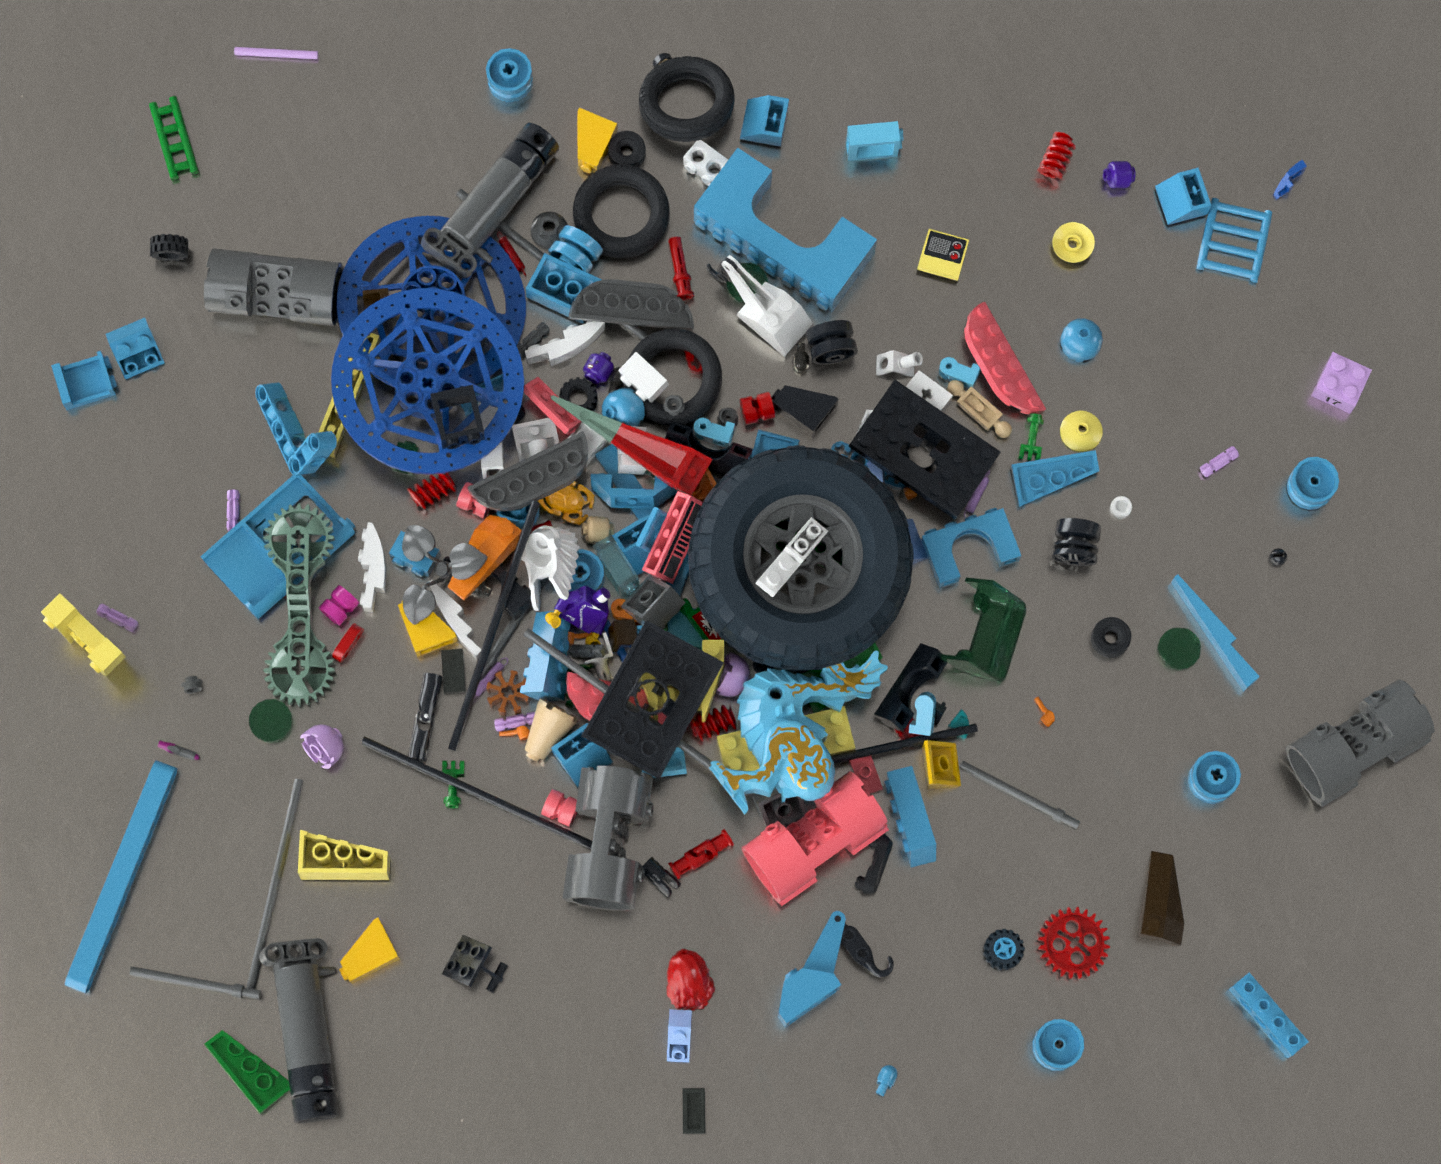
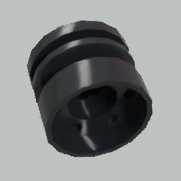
M1079 518L1057 520L1055 537L1059 540L1054 542L1053 548L1055 550H1053L1052 558L1057 562L1073 566L1095 565L1098 559L1096 554L1099 548L1094 544L1100 541V524Z

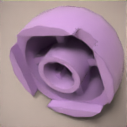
M729 653V655L724 657V670L715 694L724 697H735L742 693L744 689L743 683L752 679L749 677V666L743 658L733 653Z
M320 724L314 725L301 735V738H304V742L301 744L305 752L315 763L318 760L323 763L322 768L329 769L341 758L344 747L342 734L338 729Z

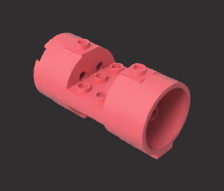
M849 771L836 780L829 793L814 801L817 807L806 812L804 817L797 822L789 824L787 828L779 821L772 823L760 835L741 848L757 877L781 906L816 883L817 875L814 869L840 850L846 848L854 856L889 831L886 824L888 822L880 805L874 796L870 795L867 789L863 787L864 783L853 772Z

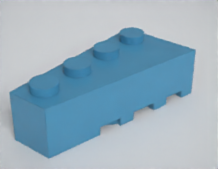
M554 611L536 612L532 631L567 656L569 649L568 632L571 623L560 618L561 625L555 629L545 620L546 614ZM534 643L528 650L527 656L530 658L529 668L524 669L523 676L526 678V683L521 686L520 693L538 701L540 698L547 701H564L567 689L565 680L568 667Z
M909 766L887 772V780L884 781L886 793L891 794L892 813H896V826L898 832L902 834V846L904 852H907L910 867L935 862L936 841L913 767Z

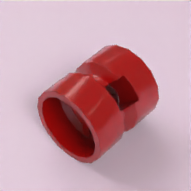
M769 391L757 394L756 398L748 396L739 399L745 425L758 423L759 419L766 421L775 418L774 406Z

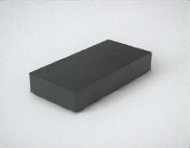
M463 649L441 650L444 694L466 693Z
M682 1088L683 1134H705V1088Z

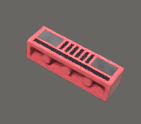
M677 491L642 571L673 584L689 549L692 528L703 504L702 501Z

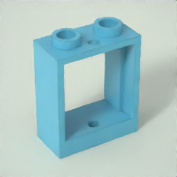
M898 121L848 126L846 136L848 161L898 156L899 149H902V141L904 140L903 129H899Z

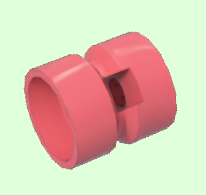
M466 482L460 492L456 506L467 512L473 510L474 515L485 519L491 509L481 505L471 496L467 487L473 485V483Z
M552 789L543 806L541 815L552 820L558 818L559 823L570 827L577 815L575 811L577 799L571 796L565 798L564 793Z

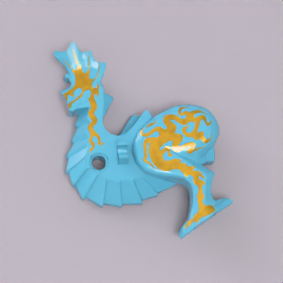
M875 650L861 667L856 664L853 668H847L842 662L823 668L820 674L822 679L815 676L809 678L799 673L795 675L783 669L767 668V671L756 673L754 678L743 683L744 689L737 700V703L740 704L737 720H740L741 738H745L749 752L752 751L760 768L755 771H739L728 769L719 761H712L710 763L712 766L709 769L744 815L748 811L745 797L747 794L755 793L770 797L776 788L781 793L782 802H785L786 798L796 796L806 801H815L830 792L834 784L835 768L831 755L824 745L828 734L824 731V727L804 716L802 708L808 703L819 702L840 712L845 702L851 701L856 697L870 699L872 690L881 684L880 675L888 669L887 665L879 662L878 651ZM777 692L781 698L773 699L770 693Z

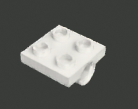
M550 418L512 426L519 462L559 443L556 425Z

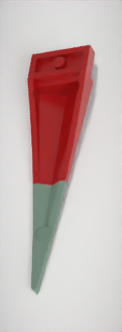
M554 395L551 396L553 401L668 486L682 493L692 496L713 460L693 448L626 425Z

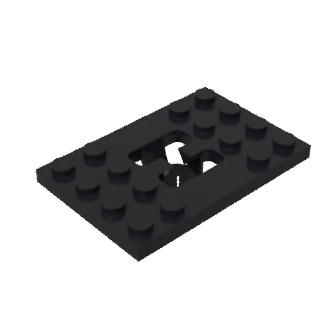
M895 379L848 446L953 519L958 517L1001 453L994 446ZM918 425L927 430L923 438L918 437L913 432L914 428ZM940 440L949 445L950 449L947 453L937 450L936 446ZM903 445H906V447L904 448L903 452L901 453V452H900L901 447H902ZM914 446L926 448L930 452L929 456L932 457V464L925 468L920 467L909 459L908 448ZM934 465H936V470L933 473H929Z
M646 620L584 730L582 737L660 779L724 662ZM645 673H648L656 678L646 679L643 682H639L641 677ZM648 683H655L651 692L660 697L665 690L667 700L666 703H663V707L660 710H654L652 706L646 703L642 708L639 706L637 694L641 691L642 686ZM668 686L679 690L680 693L676 701L670 698ZM630 697L634 698L635 704L639 709L638 713H633L626 708ZM661 713L667 716L661 726H657L649 721L650 716Z

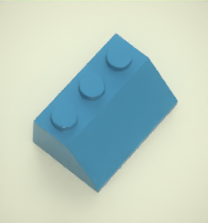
M544 253L526 287V297L569 317L570 308L576 296L590 284L602 279ZM576 320V321H578V322H580V323L583 324L585 320Z

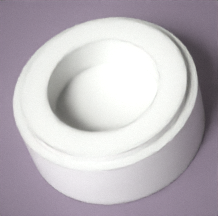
M1124 496L1114 498L1110 505L1111 514L1119 519L1128 517L1132 511L1131 501Z

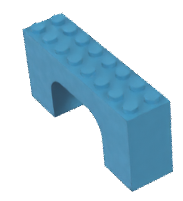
M737 148L694 205L695 224L702 230L707 229L718 241L728 243L733 251L745 254L751 263L763 266L764 270L771 276L776 275L781 278V281L790 288L793 286L799 290L800 295L804 298H811L817 302V306L822 310L833 312L874 256L877 239L844 217H841L820 245L812 248L796 245L761 222L754 215V208L771 187L772 170Z

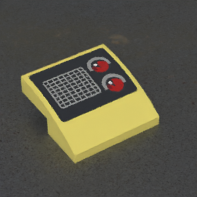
M929 229L917 270L958 281L969 239Z

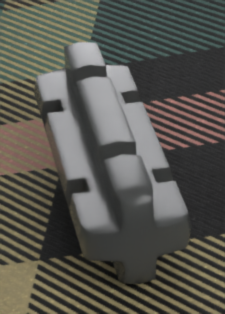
M541 322L536 327V330L531 331L522 340V344L519 343L517 345L520 357H524L525 350H528L532 345H536L542 339L541 337L550 331L544 322Z
M573 644L571 649H569V653H571L572 657L603 658L607 653V649H605L604 645Z

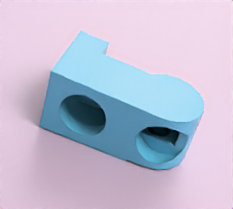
M946 357L940 362L939 374L947 381H961L964 384V388L969 389L971 386L974 388L981 369L975 363L970 368L958 363L954 358Z
M699 418L695 421L694 434L699 440L725 448L730 446L735 432V423L727 421L725 426L711 423L707 418Z
M923 692L915 701L917 716L916 721L913 720L909 725V733L931 736L934 730L936 698L930 692Z

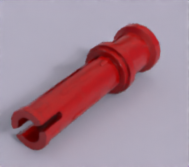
M678 236L671 237L668 243L675 273L673 283L676 284L677 297H680L683 301L691 300L695 295L691 290V275L687 273L682 239Z

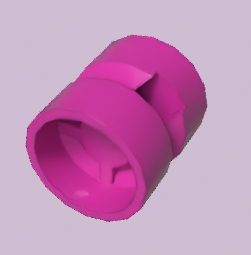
M338 585L331 593L332 598L325 599L318 608L332 622L340 626L347 618V612H353L360 603L350 592Z

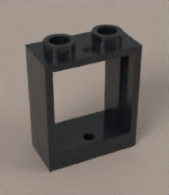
M473 385L430 394L442 449H456L460 445L468 443L474 445L485 440ZM471 402L477 428L445 434L440 409Z

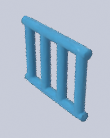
M1212 198V206L1207 216L1197 269L1204 270V268L1242 276L1250 278L1251 282L1257 283L1271 224L1272 211H1256L1219 202L1218 198ZM1217 210L1262 220L1261 230L1256 231L1215 221ZM1213 229L1257 239V249L1255 251L1211 241ZM1213 249L1254 259L1252 270L1207 260L1208 251Z

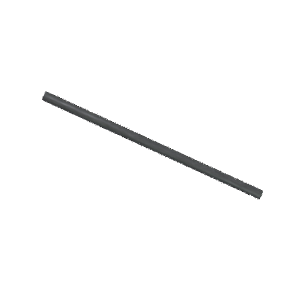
M295 778L246 988L255 989L261 965L259 954L265 948L302 789L303 780Z

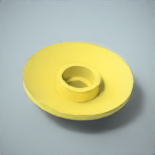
M1069 222L1056 230L1052 245L1059 258L1066 262L1078 263L1086 260L1091 255L1095 241L1092 232L1085 225ZM1071 242L1075 243V244H1076V247H1075V248H1071V247L1069 246V243H1071Z
M1087 411L1070 413L1064 418L1060 426V436L1063 443L1069 449L1076 452H1087L1094 449L1100 443L1103 435L1099 419ZM1083 426L1086 428V431L1080 432L1078 428Z

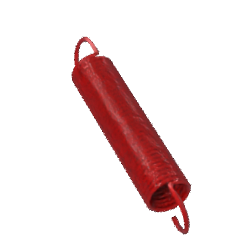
M507 237L499 238L498 242L509 255L518 272L522 271L526 276L523 270L525 265Z

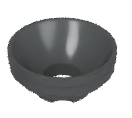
M543 212L534 218L532 222L531 237L536 245L543 249H549L554 241H560L559 233L568 224L564 217L556 212ZM545 222H553L555 229L551 232L545 231L543 229Z

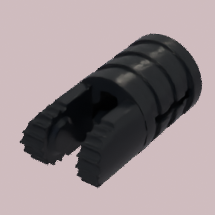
M651 857L642 866L645 870L644 876L666 897L672 894V890L662 879L676 889L681 885L654 857Z

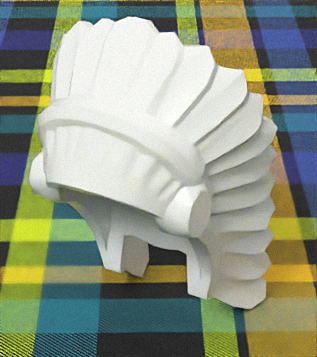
M544 525L535 529L529 535L521 560L525 562L527 568L531 602L535 611H539L541 606L540 581L549 577L560 598L566 600L569 596L570 583L574 582L572 576L576 574V560L579 557L577 551L580 548L577 545L578 539L575 537V533L570 532L569 529Z

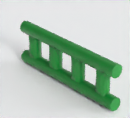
M177 96L170 97V105L158 108L157 102L149 103L172 181L179 178L177 173L179 171L190 169L192 175L199 173ZM173 113L176 123L163 126L161 116ZM178 131L181 142L169 145L166 135ZM184 150L187 161L175 164L172 153Z

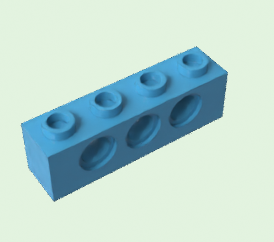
M1250 972L1228 989L1286 1058L1293 1056L1309 1042Z

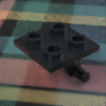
M462 935L449 961L446 963L442 975L472 987L477 975L482 971L491 977L486 990L494 994L499 982L502 983L504 979L502 977L508 965L500 961L495 973L483 967L492 947Z

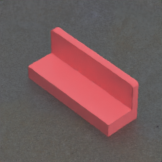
M539 377L524 385L523 392L565 435L570 436L573 432H576L582 421L551 399L553 395L558 396Z

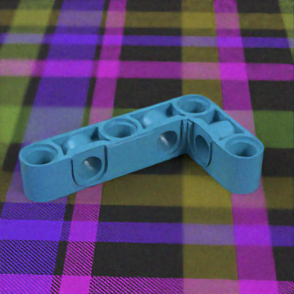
M280 383L258 385L255 391L257 401L290 472L293 475L315 473L336 448L337 439L332 431L311 433L306 438L283 386Z

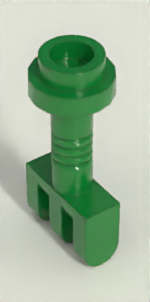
M1031 413L1027 417V423L1030 424L1027 445H1020L1018 459L1023 460L1024 451L1028 452V461L1032 460L1033 453H1036L1035 460H1040L1042 447L1036 446L1039 425L1044 424L1042 415Z
M446 760L442 761V772L455 778L464 777L465 761H460V769H456V761H451V769H447L448 763ZM448 785V796L443 798V803L446 808L456 809L461 804V798L457 797V788Z

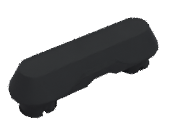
M883 834L869 844L871 848H875L873 863L868 868L866 877L860 875L856 879L859 882H855L856 889L862 890L863 894L875 893L878 889L893 845L892 840L886 834Z

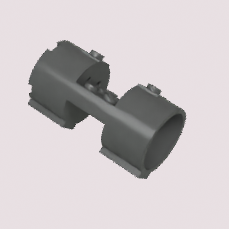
M218 248L211 250L206 266L209 268L207 278L204 280V305L208 312L249 317L254 314L289 318L293 322L336 325L338 321L337 291L344 269L341 262L271 256Z
M1398 679L1363 699L1359 703L1360 713L1351 716L1349 720L1341 725L1333 727L1327 722L1319 724L1306 735L1287 745L1286 753L1294 773L1310 794L1311 799L1321 807L1358 786L1357 781L1361 779V772L1383 758L1388 757L1396 763L1431 742V734L1435 732L1432 718L1425 704L1421 705L1419 700L1413 696L1416 692L1409 684Z
M597 766V770H593V767H582L575 811L579 815H586L596 819L591 853L569 854L562 898L567 902L594 908L622 911L634 910L637 888L640 882L644 880L645 870L639 862L625 858L626 848H623L624 839H627L629 835V827L626 824L649 822V816L653 815L654 804L651 803L652 800L650 799L653 777L644 772L639 776L633 769L622 767Z

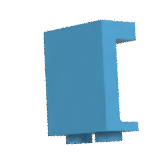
M97 351V356L69 365L61 366L60 363L51 365L60 397L66 410L116 395L114 388L117 387L114 375L110 376L108 370L112 368L108 355L104 356L101 351Z

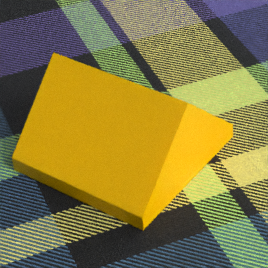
M924 741L922 751L927 790L961 786L956 743Z

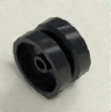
M828 321L815 325L806 332L808 344L813 346L810 349L813 363L819 365L839 363L857 354L856 341L851 338L854 332L850 321Z

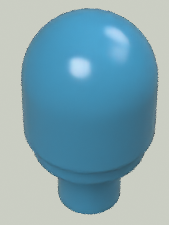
M886 1065L880 1070L877 1077L879 1086L876 1093L878 1095L884 1096L887 1088L891 1089L894 1086L898 1076L894 1066Z

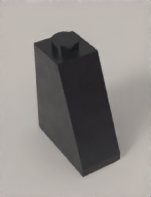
M787 385L781 390L777 389L771 397L774 410L811 437L815 435L838 406L839 401L835 396Z

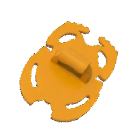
M574 481L569 486L545 497L551 509L545 504L543 498L537 502L548 513L560 516L562 512L564 514L562 516L564 521L580 526L588 518V514L582 517V507L589 503V508H593L595 495L581 484H578L576 489L574 486L577 482ZM581 491L586 494L587 501L582 497ZM569 514H579V517L573 519L569 517Z

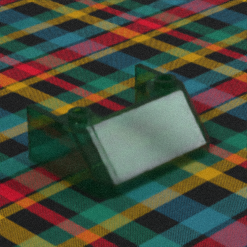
M966 577L965 582L976 589L973 602L981 614L970 649H961L955 656L942 654L941 659L960 671L991 681L1002 682L1005 680L1026 615V604L1022 599L994 580Z

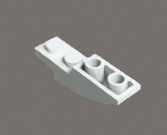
M587 321L586 324L579 326L578 324L568 326L566 330H563L564 339L555 338L542 346L539 344L530 346L528 350H525L528 365L549 359L550 365L554 366L574 357L600 336L605 329V322Z
M811 517L758 579L756 584L771 597H774L827 534L828 530Z
M368 522L367 529L364 528L362 532V541H365L364 548L360 549L358 562H361L362 568L369 570L364 573L363 584H366L365 592H361L360 605H363L365 612L373 613L376 593H385L386 561L377 531L373 523Z

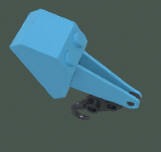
M835 911L831 914L804 967L799 971L795 968L785 975L778 1018L785 1028L840 990L842 984L834 974L840 943L843 944L853 960L868 969L873 976L879 978L886 977L893 971L894 961L891 956L887 957L889 965L885 970H880L876 967L871 948L855 927L846 925L845 915L840 911Z

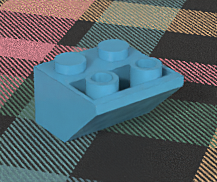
M771 95L748 99L740 139L781 147L789 99Z
M1199 167L1177 173L1155 186L1168 225L1207 215L1212 206Z
M145 318L106 333L110 348L125 379L165 363Z
M649 514L612 535V543L634 577L644 572L642 568L649 555L646 551L635 546L650 516Z
M588 723L551 747L553 755L577 788L579 787L582 767H593V770H597V766H609L613 763L605 749L582 737Z

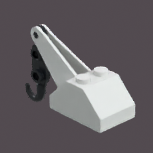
M729 255L719 264L717 272L710 264H707L708 272L717 281L724 283L732 281L745 302V305L736 316L784 357L813 325V322L802 306L789 294L767 282L761 285L732 256ZM748 285L756 292L755 294L751 291Z

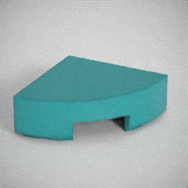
M962 709L949 723V729L969 725L968 717ZM968 734L961 735L960 737L965 740Z

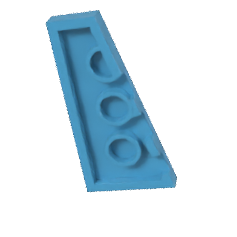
M1096 450L1012 464L1011 470L1018 507L1099 472Z

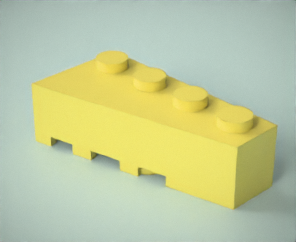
M300 830L298 874L301 880H389L390 856L388 851L364 845H355L348 841H339L327 838L324 835H315L308 833V831Z

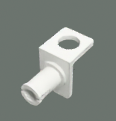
M895 350L879 354L876 359V375L881 376L896 372L912 377L914 376V366L921 365L923 357L919 352L908 355ZM887 358L888 365L885 369H882V362Z
M604 632L602 635L608 654L603 658L585 661L584 664L594 665L598 678L605 680L603 675L605 673L606 679L609 681L613 677L611 676L607 660L613 657L607 634Z

